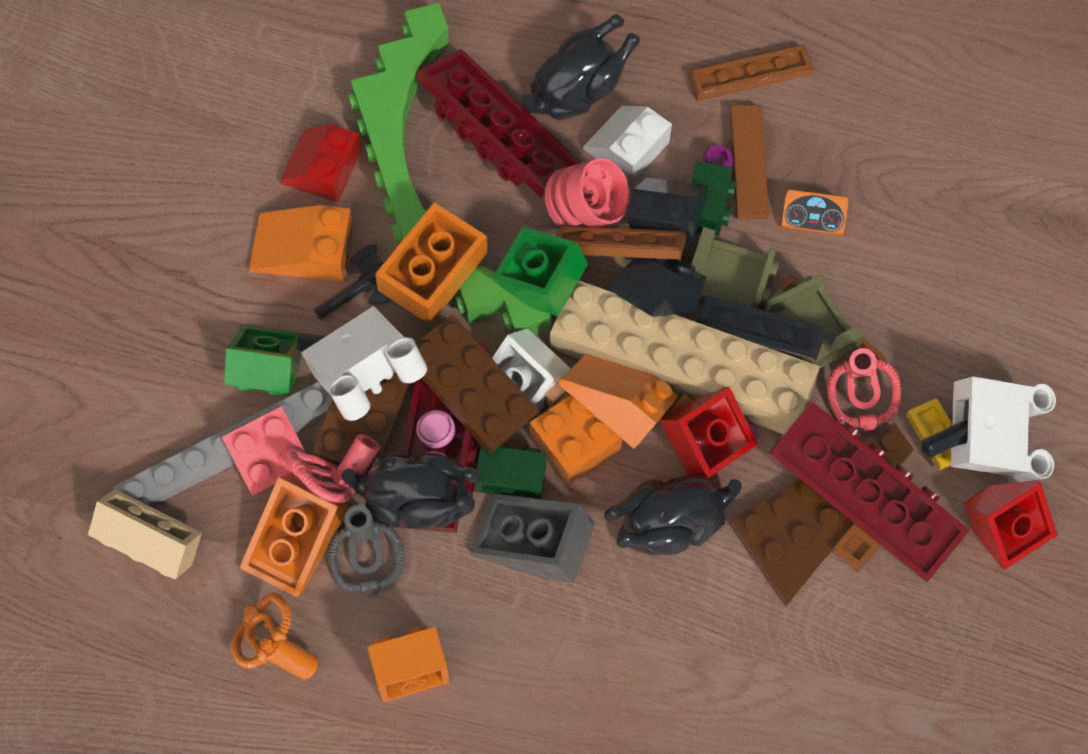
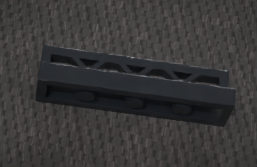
M708 295L705 296L697 319V323L764 347L814 361L817 360L822 343L833 345L835 336L823 326Z

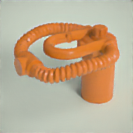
M269 593L259 600L256 605L245 607L243 621L235 631L231 641V653L235 662L242 666V668H256L262 665V663L266 664L269 661L298 678L306 680L314 675L317 670L318 657L287 639L286 633L289 632L292 621L291 609L285 599L279 594ZM272 603L281 612L282 621L279 630L272 616L263 612ZM265 621L264 627L269 629L271 635L263 638L259 644V640L253 636L254 629L259 622ZM244 636L250 646L257 652L253 658H246L242 653L241 642Z

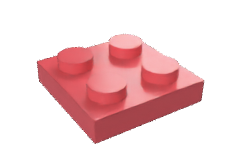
M282 406L221 436L252 496L275 485L278 477L293 473L286 470L287 453L290 449L306 453Z

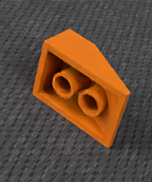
M315 205L260 213L249 271L344 282L353 230L350 208Z
M585 354L558 382L562 388L633 449L678 398V395L672 391L666 382L659 380L652 374Z
M294 473L278 477L239 568L299 598L330 545L329 542L332 541L331 538L337 533L350 501L346 503L326 501L310 491L308 486H305Z

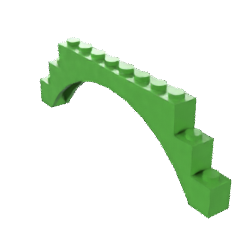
M439 2L404 11L405 24L401 25L404 39L378 45L379 58L375 59L378 73L351 80L352 93H348L352 111L358 110L360 116L359 119H356L360 136H366L369 143L364 145L369 163L375 162L377 170L373 171L377 188H384L386 197H382L385 213L387 216L392 215L395 222L390 224L395 242H402L426 213L409 178L404 156V137L411 102L420 85V82L416 79L418 70L433 63L449 44L448 26ZM480 263L452 297L455 298L459 314L465 313L468 324L501 315L506 332L511 331L515 333L528 328L534 335L551 331V314L530 308L499 286L492 279L495 272Z

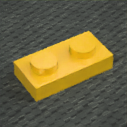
M937 398L909 410L906 414L921 442L923 439L952 426V422ZM951 449L931 457L938 471L951 466Z

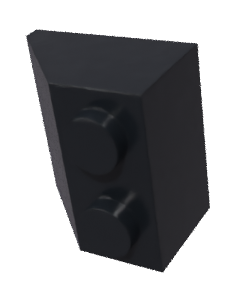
M645 178L634 188L626 214L630 229L685 231V243L693 244L708 192V186Z
M634 258L609 283L607 290L651 317L696 312L706 276L695 271L696 267L694 265L678 261L677 259Z

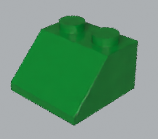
M522 227L492 279L530 308L559 316L588 263L577 242Z
M242 325L226 348L224 385H231L243 391L251 389L265 390L271 395L289 394L296 382L302 356L301 352H303L299 351L296 347L298 343L297 337L301 333Z

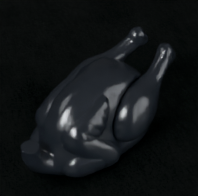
M618 14L612 15L607 21L594 28L582 30L571 35L560 45L558 52L550 56L535 73V79L530 84L533 96L531 94L523 96V108L528 113L549 115L556 120H564L588 112L592 104L606 97L616 87L628 57L640 43L639 36L629 33L617 52L608 42L603 40L607 34L624 25L623 17Z
M424 452L416 458L401 455L378 457L367 476L357 475L352 469L348 468L342 472L341 477L349 487L365 498V507L372 516L394 528L401 527L404 524L410 529L423 530L445 527L471 513L475 506V500L467 491L463 480L477 483L481 478V474L472 467L456 463L444 454Z
M704 475L673 478L666 483L658 479L648 480L635 487L625 499L610 506L605 511L604 518L612 522L625 515L623 525L616 540L619 547L631 548L649 555H674L685 551L690 545L701 546L724 526L725 515L723 512L740 493L742 484L739 480L732 479L726 487L715 489Z

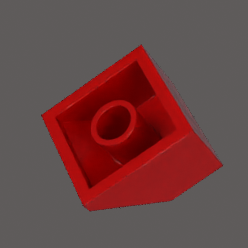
M332 124L305 129L280 179V183L338 203L361 154L359 133Z
M724 387L684 403L660 419L688 476L704 475L708 479L758 445L730 387Z

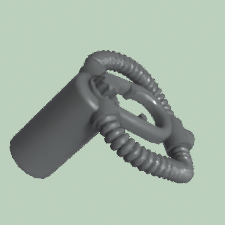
M356 505L347 510L344 519L346 524L344 529L337 531V534H334V537L331 538L332 541L329 542L330 545L327 550L329 552L327 554L329 556L327 558L329 560L328 564H330L329 568L332 571L331 574L334 581H336L335 583L342 590L349 591L350 593L362 592L365 597L375 596L378 594L379 588L390 587L400 578L404 567V547L402 546L403 543L401 542L400 535H397L398 532L394 528L388 526V524H380L378 520L374 521L366 507ZM379 532L385 533L393 541L392 544L395 547V564L391 574L379 580L375 578L362 580L360 583L348 582L343 577L341 569H339L340 566H338L339 563H337V552L341 541L348 536L349 560L352 568L360 574L369 575L376 572L383 562V553L378 534ZM373 540L374 546L372 549L376 553V561L370 567H362L356 560V554L358 553L356 542Z

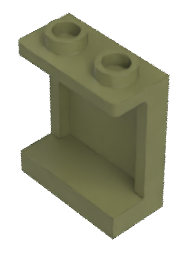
M703 227L692 261V265L696 267L695 271L706 276L699 300L704 301L705 296L708 295L759 309V306L766 307L771 289L765 287L768 279H775L780 263L774 260L777 250L770 248L769 254L766 255L714 239L715 230Z
M822 274L814 278L812 276L805 277L794 288L786 292L784 290L777 291L768 298L765 307L767 312L823 326L835 336L833 345L822 343L816 361L789 354L795 358L818 365L820 368L859 349L864 337L858 326L849 327L825 290L824 283L826 279Z

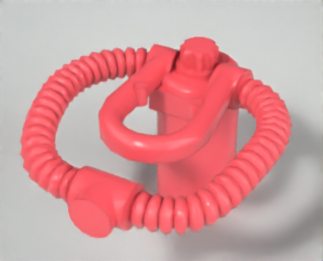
M867 348L855 350L849 359L843 362V365L839 364L830 373L831 376L828 377V383L826 384V390H828L826 391L828 394L827 398L830 408H832L831 411L835 415L834 417L841 424L847 422L853 427L860 426L862 431L874 430L877 424L888 423V420L891 421L898 414L897 411H899V404L901 403L899 401L901 400L900 393L902 392L900 390V379H898L899 375H897L895 368L888 362L886 363L885 360L882 361L881 359L878 361V358L875 357L871 350ZM876 369H883L889 375L892 386L891 396H893L891 397V406H889L887 412L877 416L876 414L861 415L859 419L858 417L849 418V416L843 414L836 397L837 394H835L836 381H838L839 377L846 371L850 402L859 409H868L877 404L880 398L881 390ZM855 377H871L872 382H870V385L873 386L874 396L869 402H860L856 399L854 394V388L856 387V384H854Z
M358 434L339 467L320 456L290 449L287 453L286 470L298 476L303 484L308 486V489L320 498L333 503H346L354 497L355 490L343 481L341 477L342 472L350 468L357 475L364 476L381 447L371 437ZM304 463L313 464L316 466L308 465L305 467ZM312 474L318 475L321 479L323 477L331 479L335 482V484L331 482L321 481L314 477Z

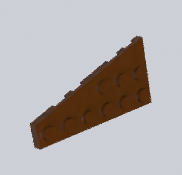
M895 423L863 441L868 447L873 443L887 454L884 460L893 468L897 464L901 466L914 450ZM800 479L732 519L730 522L731 527L786 607L824 559L831 553L834 546L854 524Z

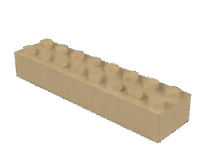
M578 281L562 311L557 316L550 332L551 350L578 360L585 354L652 374L659 380L666 382L676 395L683 392L694 400L724 387H730L747 421L781 434L787 431L807 406L820 368L818 365L677 315L651 317L616 294L582 281Z

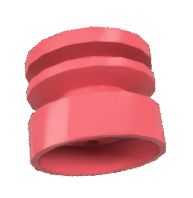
M597 158L557 170L549 177L545 187L547 211L558 227H601L621 220L626 214L630 203V189L626 176L618 165L605 158Z

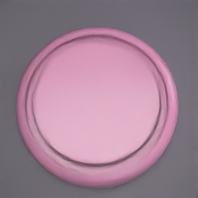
M433 410L427 412L419 419L416 431L420 441L425 446L440 448L447 445L453 439L455 424L451 416L446 412Z

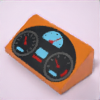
M787 190L783 203L781 227L843 236L849 198Z

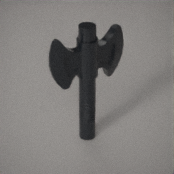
M377 245L364 247L351 258L346 269L347 274L359 273L362 276L313 309L320 320L365 290H373V294L368 300L369 304L378 305L393 301L379 292L377 288L375 274L385 263L377 264L375 261Z

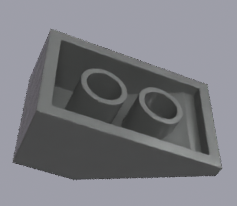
M493 493L471 553L473 556L537 577L574 583L595 522L580 504Z

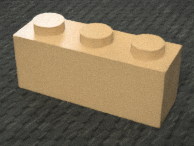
M114 489L97 501L88 535L99 540L103 545L128 555L132 560L142 562L158 570L160 574L176 580L192 566L202 532Z

